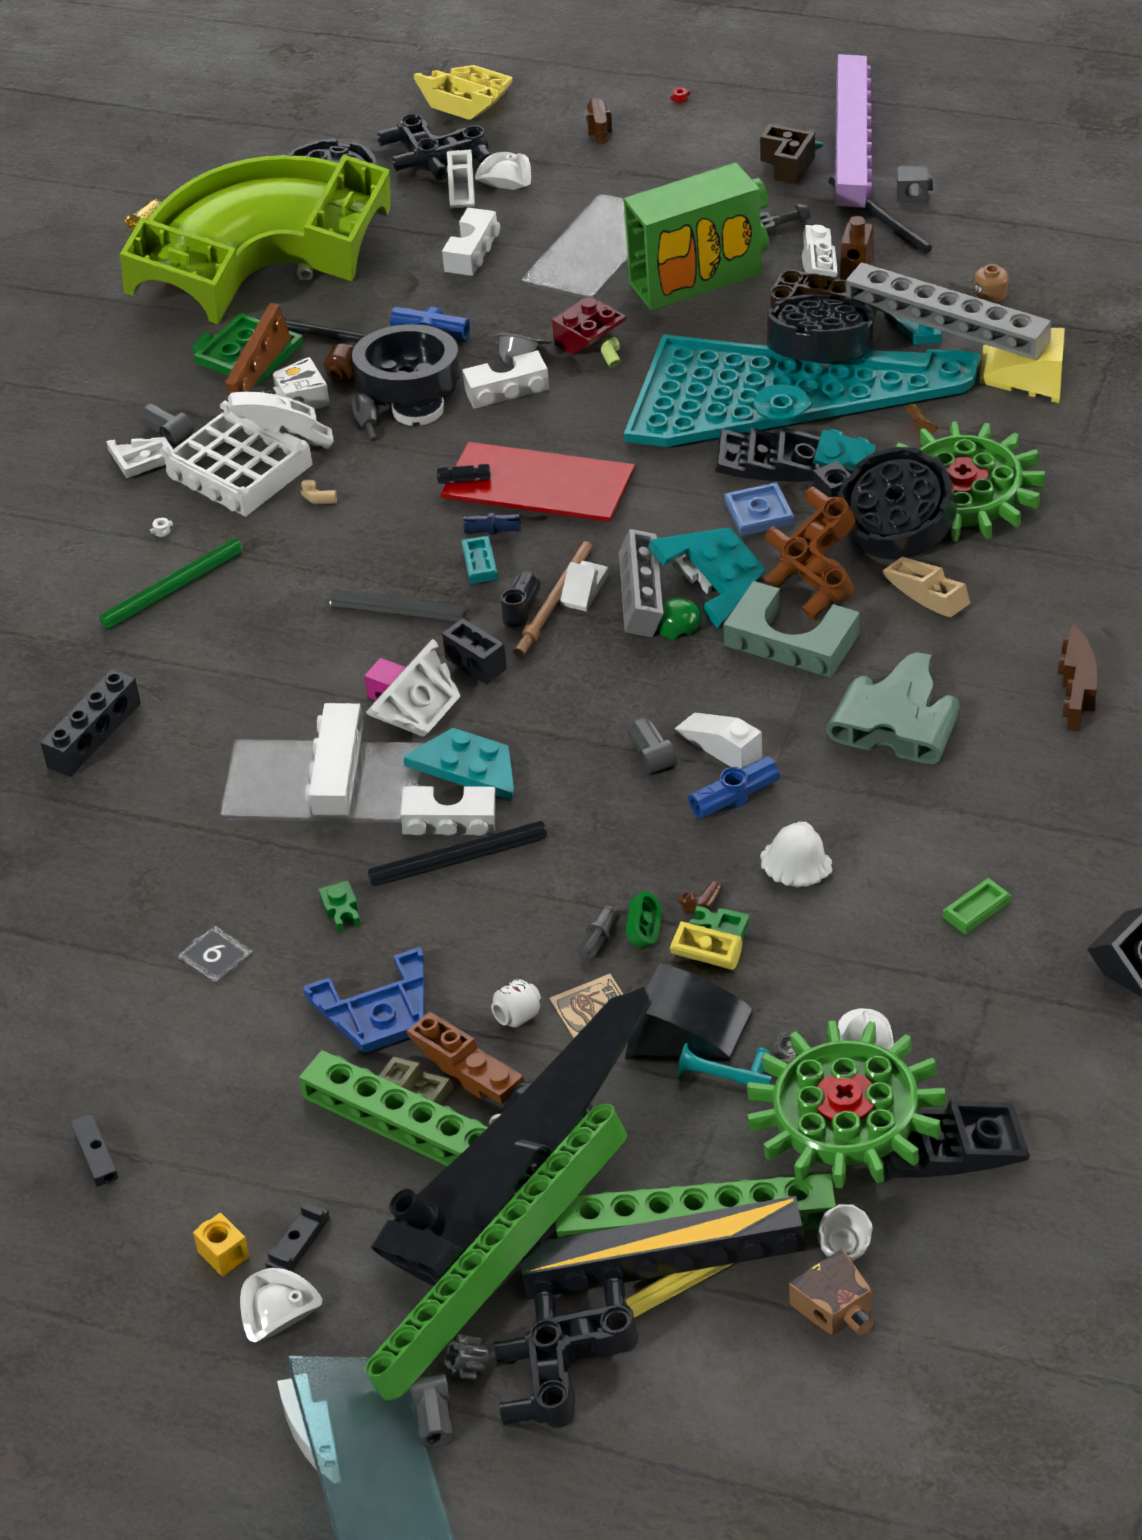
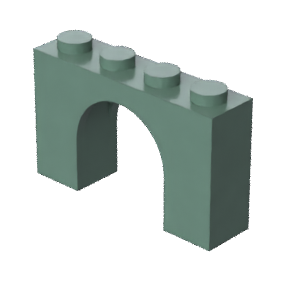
M753 581L724 623V646L831 678L860 634V612L833 604L815 629L803 634H784L770 627V624L780 611V589Z

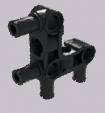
M412 113L403 116L401 122L396 124V127L377 131V140L381 147L400 141L404 143L409 151L405 154L392 156L396 172L416 166L422 170L431 171L436 180H443L448 175L446 168L448 165V151L471 150L472 159L477 158L480 165L488 156L492 155L488 150L489 145L485 139L484 129L480 126L473 125L458 129L453 133L435 136L430 133L428 124L422 116Z
M611 1278L603 1283L606 1307L557 1316L553 1293L547 1291L537 1293L534 1296L536 1321L531 1330H528L525 1336L499 1342L494 1341V1351L498 1364L528 1358L531 1362L533 1393L531 1397L499 1403L500 1416L504 1426L535 1420L540 1424L546 1423L554 1428L566 1426L572 1421L575 1414V1392L568 1370L572 1366L571 1363H575L576 1359L590 1356H612L630 1351L635 1347L638 1342V1333L635 1327L633 1310L627 1305L625 1286L622 1279Z

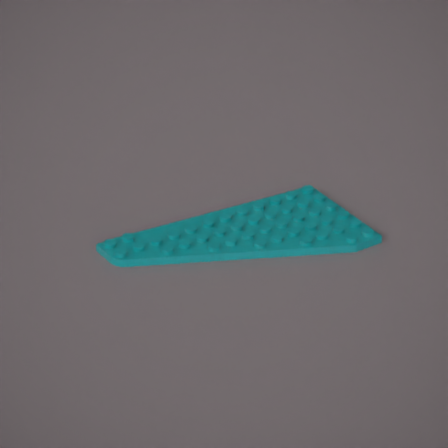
M663 334L625 429L624 442L672 447L674 445L718 438L722 429L736 433L750 432L751 428L762 430L778 426H788L795 423L848 415L882 407L963 394L975 383L981 362V353L945 349H927L926 353L870 350L864 355L848 360L811 362L784 357L772 351L768 345ZM788 384L802 389L808 396L809 405L807 410L795 419L774 421L766 419L757 413L754 407L755 396L759 391L768 386Z

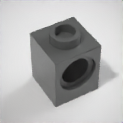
M927 166L897 167L898 202L928 201V191H933V176H928Z

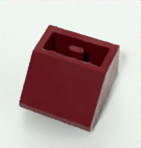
M589 295L552 319L554 345L573 355L626 321V316Z

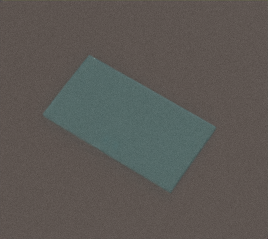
M289 1356L287 1359L288 1368L336 1540H454L426 1448L421 1442L420 1429L408 1390L397 1399L384 1400L365 1372V1365L371 1357Z

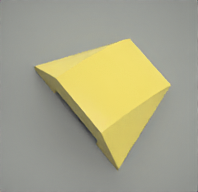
M476 65L451 68L450 73L436 70L432 71V76H425L421 73L414 74V80L431 108L468 120L481 115L498 101L509 88L513 79L511 76Z
M1051 328V342L1037 360L983 345L979 383L1012 391L1015 388L1029 391V396L1036 397L1037 394L1052 397L1051 402L1059 404L1065 328Z

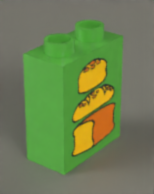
M732 163L624 198L629 284L650 310L762 274L761 252L769 249L768 234L763 223L760 221V210L768 206V195L763 182L759 178L751 180L737 163Z

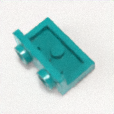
M823 429L819 437L813 463L826 466L838 461L852 474L857 468L856 464L874 453L876 445L870 444L869 440L862 437L850 438L844 436L841 431L835 429L827 431Z

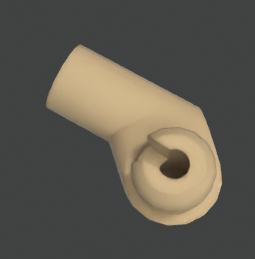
M314 480L302 481L301 495L312 504H337L336 490L319 491L315 487L316 482Z

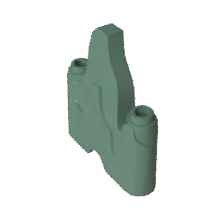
M916 652L904 658L888 677L877 684H874L867 676L855 678L847 688L828 722L826 733L830 739L840 744L865 750H872L879 745H888L894 749L896 756L899 758L932 765L938 763L941 759L960 712V703L954 696L947 695L929 707L933 696V680L929 673L932 655Z

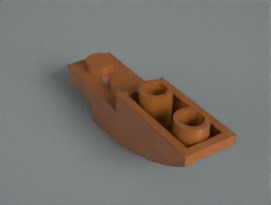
M432 1012L427 1013L407 1030L411 1040L430 1060L454 1081L481 1100L488 1096L502 1105L508 1100L516 1086L525 1082L523 1075L478 1049L475 1038Z

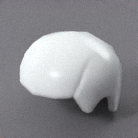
M839 1204L824 1214L819 1225L818 1243L821 1250L829 1257L842 1248L853 1262L865 1254L870 1244L873 1231L872 1223L865 1211L854 1205Z

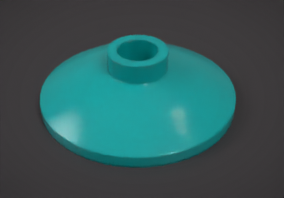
M788 384L768 386L759 391L754 399V407L757 413L766 419L774 421L795 419L801 416L809 405L807 394L802 389Z

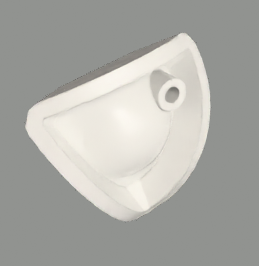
M494 153L481 163L476 172L475 179L496 188L515 190L526 187L531 183L529 159L525 154Z
M268 1268L254 1273L245 1280L241 1289L240 1308L243 1326L247 1338L253 1342L280 1333L303 1320L322 1305V1297L307 1280L296 1273L281 1268Z

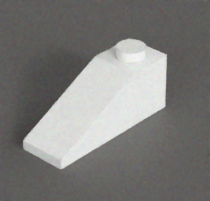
M693 713L674 729L677 735L730 767L744 768L762 758V731L740 718Z

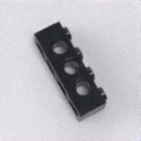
M111 669L40 742L47 768L71 777L141 704L135 677Z

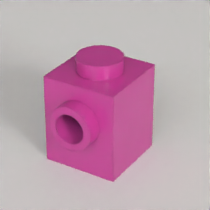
M379 658L364 676L367 697L377 700L406 667Z

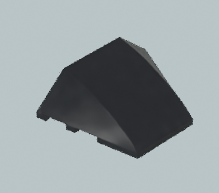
M674 961L660 962L646 988L652 1004L628 1042L625 1059L636 1060V1055L656 1056L657 1060H666L667 1056H681L684 1045L687 1043L690 1052L697 1057L708 1061H730L753 1013V1009L735 995L699 977Z

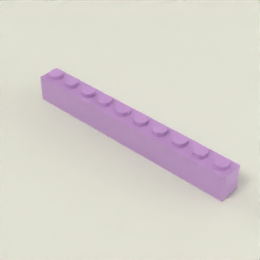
M838 54L836 71L835 206L865 207L866 197L871 198V66L867 65V56Z

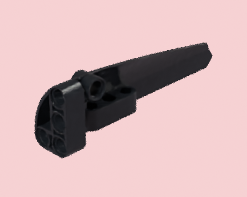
M642 987L627 994L611 997L530 1086L418 1194L411 1189H403L396 1193L389 1204L390 1213L395 1216V1219L387 1220L371 1245V1249L393 1265L434 1287L578 1125L651 1006L652 1002L647 989Z

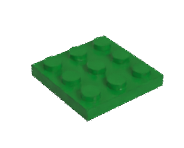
M240 313L194 354L195 363L229 376L260 320ZM289 331L291 339L256 381L254 386L257 387L304 344L302 335Z

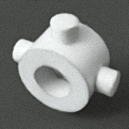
M166 518L155 519L150 532L151 534L155 533L158 537L167 536L171 532L170 526H173V522Z

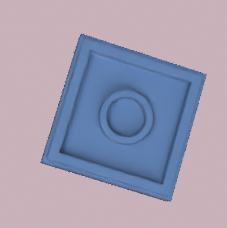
M778 482L724 494L725 504L740 536L766 531L773 526L779 528L794 524V515Z

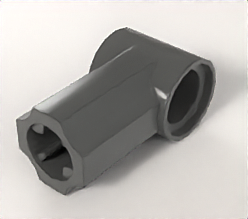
M151 403L144 408V412L141 415L142 424L158 432L160 437H165L171 447L194 432V425L191 419L184 413L174 415L160 406Z
M644 718L634 721V724L628 729V737L639 752L640 762L646 774L649 775L677 765V756L672 743L668 739H662L652 721H647Z
M446 1374L418 1378L411 1385L414 1411L418 1415L422 1445L429 1446L432 1449L445 1447L448 1442L453 1440L451 1418L448 1406L451 1405Z

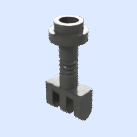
M798 203L795 205L796 210L771 217L768 211L761 213L760 221L763 223L768 236L777 233L775 226L798 219L801 224L807 222V219L811 218L808 205Z

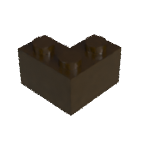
M768 124L760 136L761 162L774 165V180L783 181L787 184L799 183L815 159V132Z

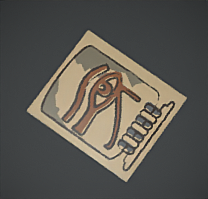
M608 974L549 999L573 1038H575L611 997L623 995V992L612 975Z

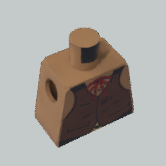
M842 1248L789 1283L790 1305L827 1333L836 1335L847 1326H850L861 1336L873 1327L874 1320L868 1314L871 1310V1289Z

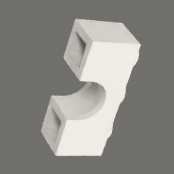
M475 208L466 209L459 221L461 238L451 236L442 250L444 272L474 275L478 266L482 265L486 252L490 251L494 238L499 235L500 223L497 222L496 211Z
M539 351L514 356V368L505 373L492 371L488 363L462 369L464 390L473 409L549 390L548 369Z
M403 786L401 805L402 834L477 836L494 834L495 787H464V795L461 801L447 806L439 804L434 799L433 786Z

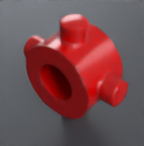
M682 87L675 88L670 99L678 104L685 103L687 96L690 95V91Z

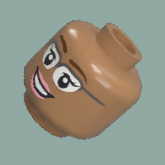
M988 264L976 272L974 292L977 298L997 304L1007 296L1009 276L1004 268L996 264Z

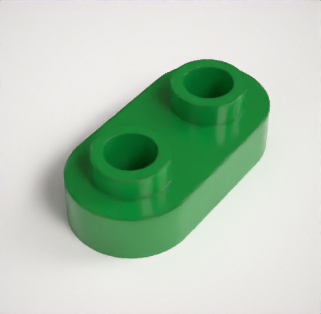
M642 891L630 900L626 923V935L629 942L640 949H645L657 941L662 908L656 896L649 891Z

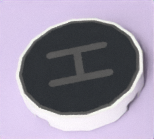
M442 397L435 402L416 407H401V403L391 402L393 417L398 422L406 425H413V422L427 425L442 416L444 412V399Z

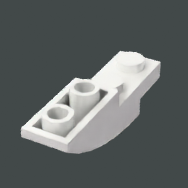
M805 225L803 232L804 249L802 252L805 272L812 275L836 278L838 273L835 246H832L830 229L822 225Z
M261 392L231 393L228 397L231 412L238 418L251 420L261 430H270L277 434L281 426H283L287 432L293 435L299 434L305 437L310 444L316 447L322 446L326 449H329L334 442L332 429L316 421L315 409L302 402Z

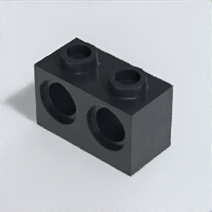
M462 618L442 633L445 659L486 685L507 669L504 643Z

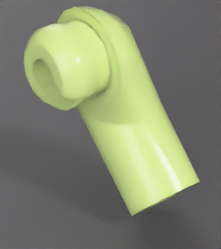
M616 337L605 338L601 344L602 355L610 368H615L621 363L616 352L620 349V343Z

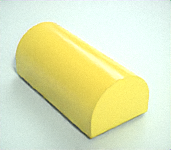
M681 921L671 943L670 951L674 955L734 970L741 955L742 939L740 936Z

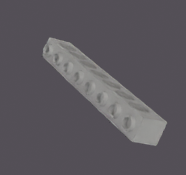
M862 262L846 279V297L862 301L874 310L1033 360H1037L1051 342V320Z

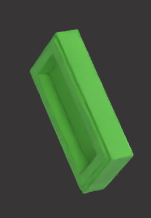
M987 878L943 910V918L966 935L1011 903V894Z

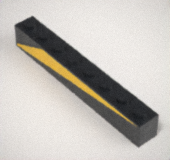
M792 1196L539 1241L522 1258L521 1271L527 1298L530 1300L534 1299L537 1293L545 1291L558 1295L603 1287V1283L611 1278H620L625 1283L806 1251L797 1198Z

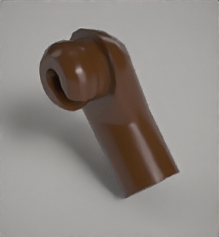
M711 881L700 896L695 897V894L691 891L688 893L684 892L679 897L682 910L688 914L695 913L696 906L705 907L710 910L722 893L723 888L718 882Z

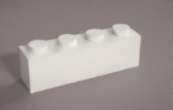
M324 703L323 714L318 715L317 731L319 738H314L313 741L315 761H310L309 764L311 784H306L305 800L310 802L313 815H349L364 724L360 704Z

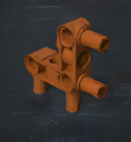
M811 487L806 491L804 500L817 511L791 537H788L774 526L766 532L765 540L779 550L781 556L779 559L780 563L763 580L766 585L779 588L792 575L797 574L818 591L801 607L803 612L814 621L831 603L847 601L854 593V585L846 570L833 558L828 559L824 554L837 541H841L853 528L855 517L844 498H829L817 488Z

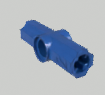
M394 307L391 311L390 326L405 324L426 325L448 333L454 340L467 341L469 337L470 320L444 315L436 307H428L425 311Z
M769 756L744 768L729 767L721 772L720 780L688 795V801L693 813L699 819L726 806L738 808L746 804L748 795L779 780L780 773L775 762Z

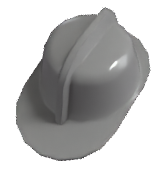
M510 333L494 335V338L499 341L500 356L505 363L514 366V356L534 352L539 344L552 343L550 340L532 339Z

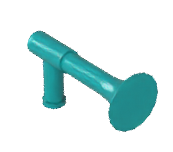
M686 1043L679 1060L677 1077L686 1071H699L734 1080L744 1085H748V1082L771 1085L772 1076L763 1074L762 1056L765 1053L770 1055V1052L765 1048H758L755 1052L756 1056L751 1070H746L697 1057L690 1052Z

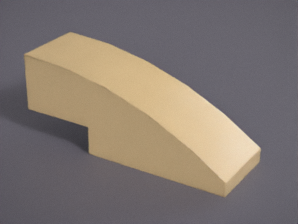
M901 557L882 570L883 575L903 593L936 613L951 618L970 604L966 584L945 578L943 568Z

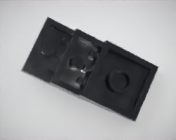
M780 427L778 434L751 428L749 435L722 429L718 442L715 472L765 481H814L813 470L823 467L813 463L819 436L785 427Z
M950 1100L946 1109L918 1108V1114L940 1120L941 1134L939 1138H935L918 1132H911L906 1140L918 1148L919 1162L915 1166L903 1159L895 1151L883 1158L889 1178H913L956 1175L994 1169L1027 1161L1030 1154L1013 1103ZM877 1124L875 1126L884 1127L887 1124Z

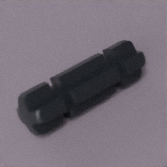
M479 464L476 468H474V465L452 467V470H448V467L437 469V481L439 484H449V481L452 480L454 483L475 481V478H479L480 481L491 478L489 464Z

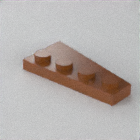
M269 303L225 381L229 395L236 392H248L291 339L280 305Z

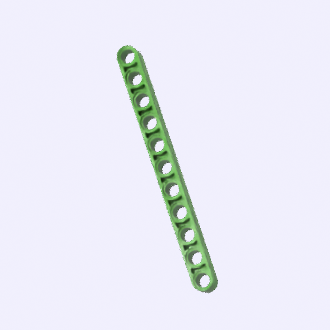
M601 1104L587 1113L365 1365V1372L384 1400L397 1399L411 1387L625 1142L627 1131L612 1105Z

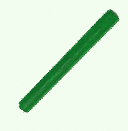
M232 538L105 611L99 616L101 624L106 629H110L237 556L243 551L241 542L236 538Z

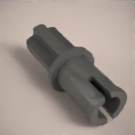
M604 906L594 923H590L587 926V933L577 947V952L580 954L581 959H593L602 944L609 941L610 932L620 919V913L617 909L614 910L611 917H608L613 907Z

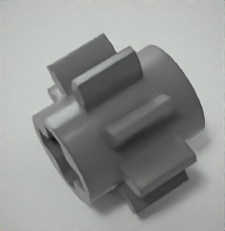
M458 1334L456 1337L457 1342H450L445 1349V1365L452 1369V1377L476 1380V1372H483L488 1365V1350L485 1346L480 1345L481 1337Z

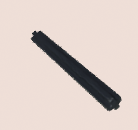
M543 821L533 822L368 869V877L372 886H377L545 839L547 837V829Z

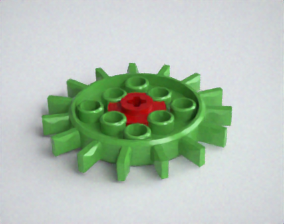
M957 421L951 422L950 436L936 440L925 428L920 429V443L923 445L920 448L922 453L931 457L935 456L943 463L955 493L957 510L954 522L950 528L952 541H958L961 527L974 526L980 527L986 539L992 538V521L1000 517L1016 528L1021 525V512L1014 508L1015 504L1038 509L1040 493L1023 488L1045 487V471H1022L1038 465V451L1035 449L1015 456L1013 451L1019 447V434L1014 432L1004 441L998 443L990 440L989 423H984L978 436L961 435V429ZM900 442L896 445V447H908ZM894 493L888 499H899L902 493Z
M835 1020L828 1021V1043L812 1048L797 1031L791 1033L792 1048L798 1055L787 1064L767 1053L762 1056L763 1070L778 1077L776 1084L748 1082L747 1085L748 1100L774 1104V1109L747 1114L750 1132L778 1127L780 1134L763 1144L765 1157L768 1161L792 1147L801 1154L794 1165L796 1179L802 1181L817 1161L833 1165L832 1177L835 1188H843L846 1179V1166L862 1164L868 1165L870 1174L877 1184L884 1182L883 1162L880 1158L893 1151L915 1166L919 1162L918 1148L906 1140L911 1132L914 1131L935 1138H939L941 1134L940 1120L918 1114V1108L946 1106L945 1088L917 1089L916 1083L937 1075L936 1061L933 1057L907 1067L902 1059L912 1050L911 1037L905 1034L887 1050L875 1045L877 1041L876 1024L871 1021L866 1025L861 1041H840V1030ZM877 1070L884 1071L882 1073H874ZM848 1072L849 1074L840 1075L839 1073ZM815 1074V1076L807 1077L805 1075ZM876 1097H885V1099H882V1100H876V1099H874V1098H876ZM810 1100L817 1101L815 1103H805ZM877 1124H887V1126H884V1127H877V1126H875V1125H877ZM842 1126H853L848 1129L840 1128ZM810 1127H816V1128H818V1129H816V1130H806L807 1128H810Z

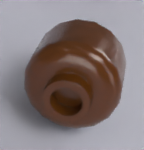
M341 343L331 349L324 361V369L331 379L338 382H349L354 378L352 360L354 346Z

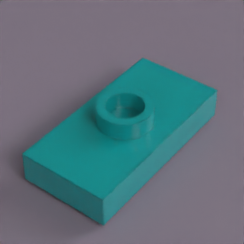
M489 536L461 540L470 584L498 580Z

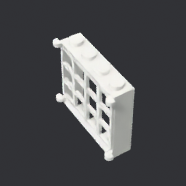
M223 401L220 404V408L224 410L223 413L172 451L167 446H163L159 451L160 454L164 455L166 472L172 480L178 481L188 486L191 490L197 491L207 496L210 500L216 501L231 511L246 517L313 465L310 446L305 440H301L279 429L277 434L270 430H261L251 420L235 416L229 408V403ZM241 428L250 436L242 443L231 437ZM260 437L263 438L265 444L269 445L262 452L249 447ZM224 441L236 447L225 456L213 451ZM278 447L282 448L283 452L287 455L280 462L268 456ZM242 451L254 456L243 466L231 460ZM206 455L217 460L207 470L195 465L196 462ZM261 460L273 466L262 476L249 470ZM223 465L237 470L225 480L213 474ZM243 474L255 480L246 488L232 484Z

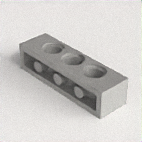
M629 529L619 551L625 633L652 638L663 616L659 560L648 548L651 540L657 539V537L653 533Z

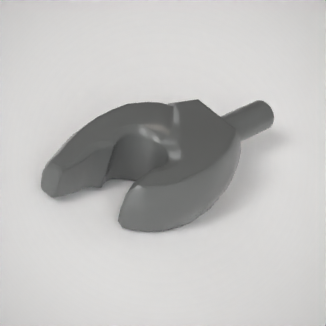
M359 394L358 397H353L354 418L362 429L368 430L371 441H376L377 436L374 426L377 422L375 403L369 395Z

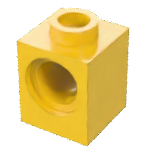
M221 1212L212 1219L203 1222L198 1229L193 1231L198 1253L222 1277L250 1258L245 1236Z

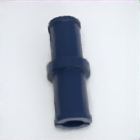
M489 512L488 515H465L463 519L466 521V523H463L465 533L489 532L490 535H496L497 532L521 531V526H519L521 524L520 513L496 515L495 512Z

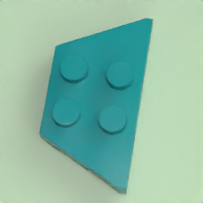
M451 728L407 753L404 757L405 767L467 787H495V796L510 801L513 799L514 786L508 745Z

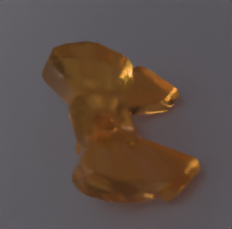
M910 404L909 407L906 405L903 408L914 416L913 420L916 422L914 425L916 428L923 426L932 432H936L939 428L923 416L922 410L917 405Z

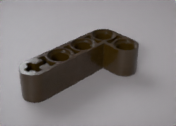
M787 270L779 276L770 291V308L774 309V303L800 295L826 294L831 295V300L844 301V298H846V281L812 275L797 270ZM873 309V311H874V317H875V316H876V313H877V310H874V309Z

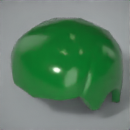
M672 598L666 600L663 603V616L657 626V631L660 635L671 640H675L682 633H686L690 637L700 627L701 612L695 603L688 599Z

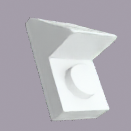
M582 561L580 564L570 562L560 605L587 612L609 576L608 567Z

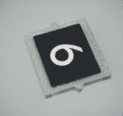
M214 925L201 937L194 938L193 943L177 955V958L184 965L217 986L231 973H237L238 968L253 956V951Z

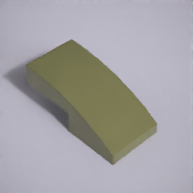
M392 1057L379 1075L383 1079L397 1082L401 1087L413 1093H421L439 1105L444 1102L454 1088L450 1078L425 1073L420 1063Z

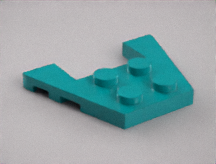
M730 527L651 540L648 546L663 566L683 555H687L719 592V596L706 602L702 608V611L717 629L724 624L752 582H757L766 569Z

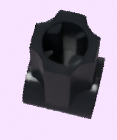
M523 572L522 575L516 577L511 588L501 594L502 620L507 626L518 627L528 621V609L541 587L540 580L533 573Z

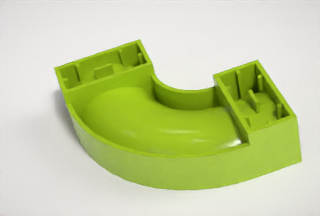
M343 154L339 163L306 156L281 155L244 159L209 170L176 189L163 200L148 219L140 218L120 253L124 293L134 296L144 281L157 280L167 282L193 296L204 308L209 322L219 324L241 283L250 274L265 266L279 263H306L312 269L353 281L356 275L360 246L374 213L387 216L390 211V169Z

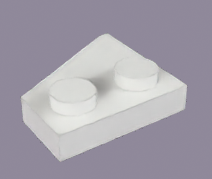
M165 437L131 439V444L116 445L115 440L106 441L109 452L126 478L166 465L164 455L160 454L159 450L163 446H167L170 451L173 450Z

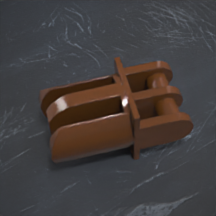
M595 98L587 104L586 120L588 135H595L597 143L604 144L608 142L607 133H612L611 111L606 108V104L601 99Z

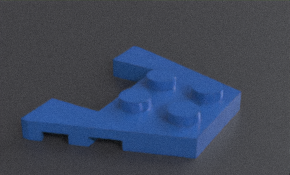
M418 947L394 955L395 966L402 978L401 981L340 1000L329 977L302 986L304 996L363 1053L410 1038L407 1030L425 1016L424 960L422 949Z

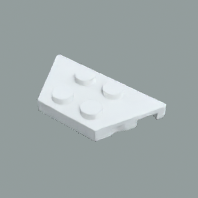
M434 639L420 651L366 711L369 716L424 737L459 699L460 694L455 683L450 678L449 669L446 663L441 664L435 651L438 645Z

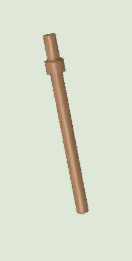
M584 541L571 562L580 564L582 561H585L593 548L592 544ZM568 566L531 624L526 625L521 632V639L513 650L517 657H523L530 645L535 644L540 637L542 626L561 598Z

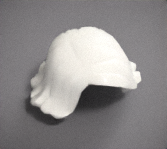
M797 822L783 827L773 842L767 845L766 850L762 851L760 855L762 859L761 868H764L767 875L772 877L775 882H782L786 886L796 888L812 886L813 884L820 883L821 879L826 878L833 870L831 866L832 859L825 855L822 839L807 822Z

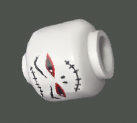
M515 979L494 993L491 1005L492 1013L500 1024L517 1028L539 1013V1000L541 996L533 984Z

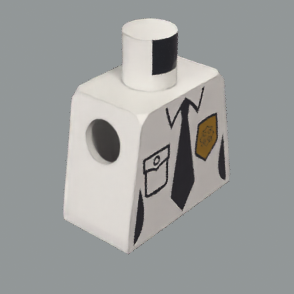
M310 357L274 372L275 387L263 391V393L275 394L302 402L314 409L330 406L327 384Z

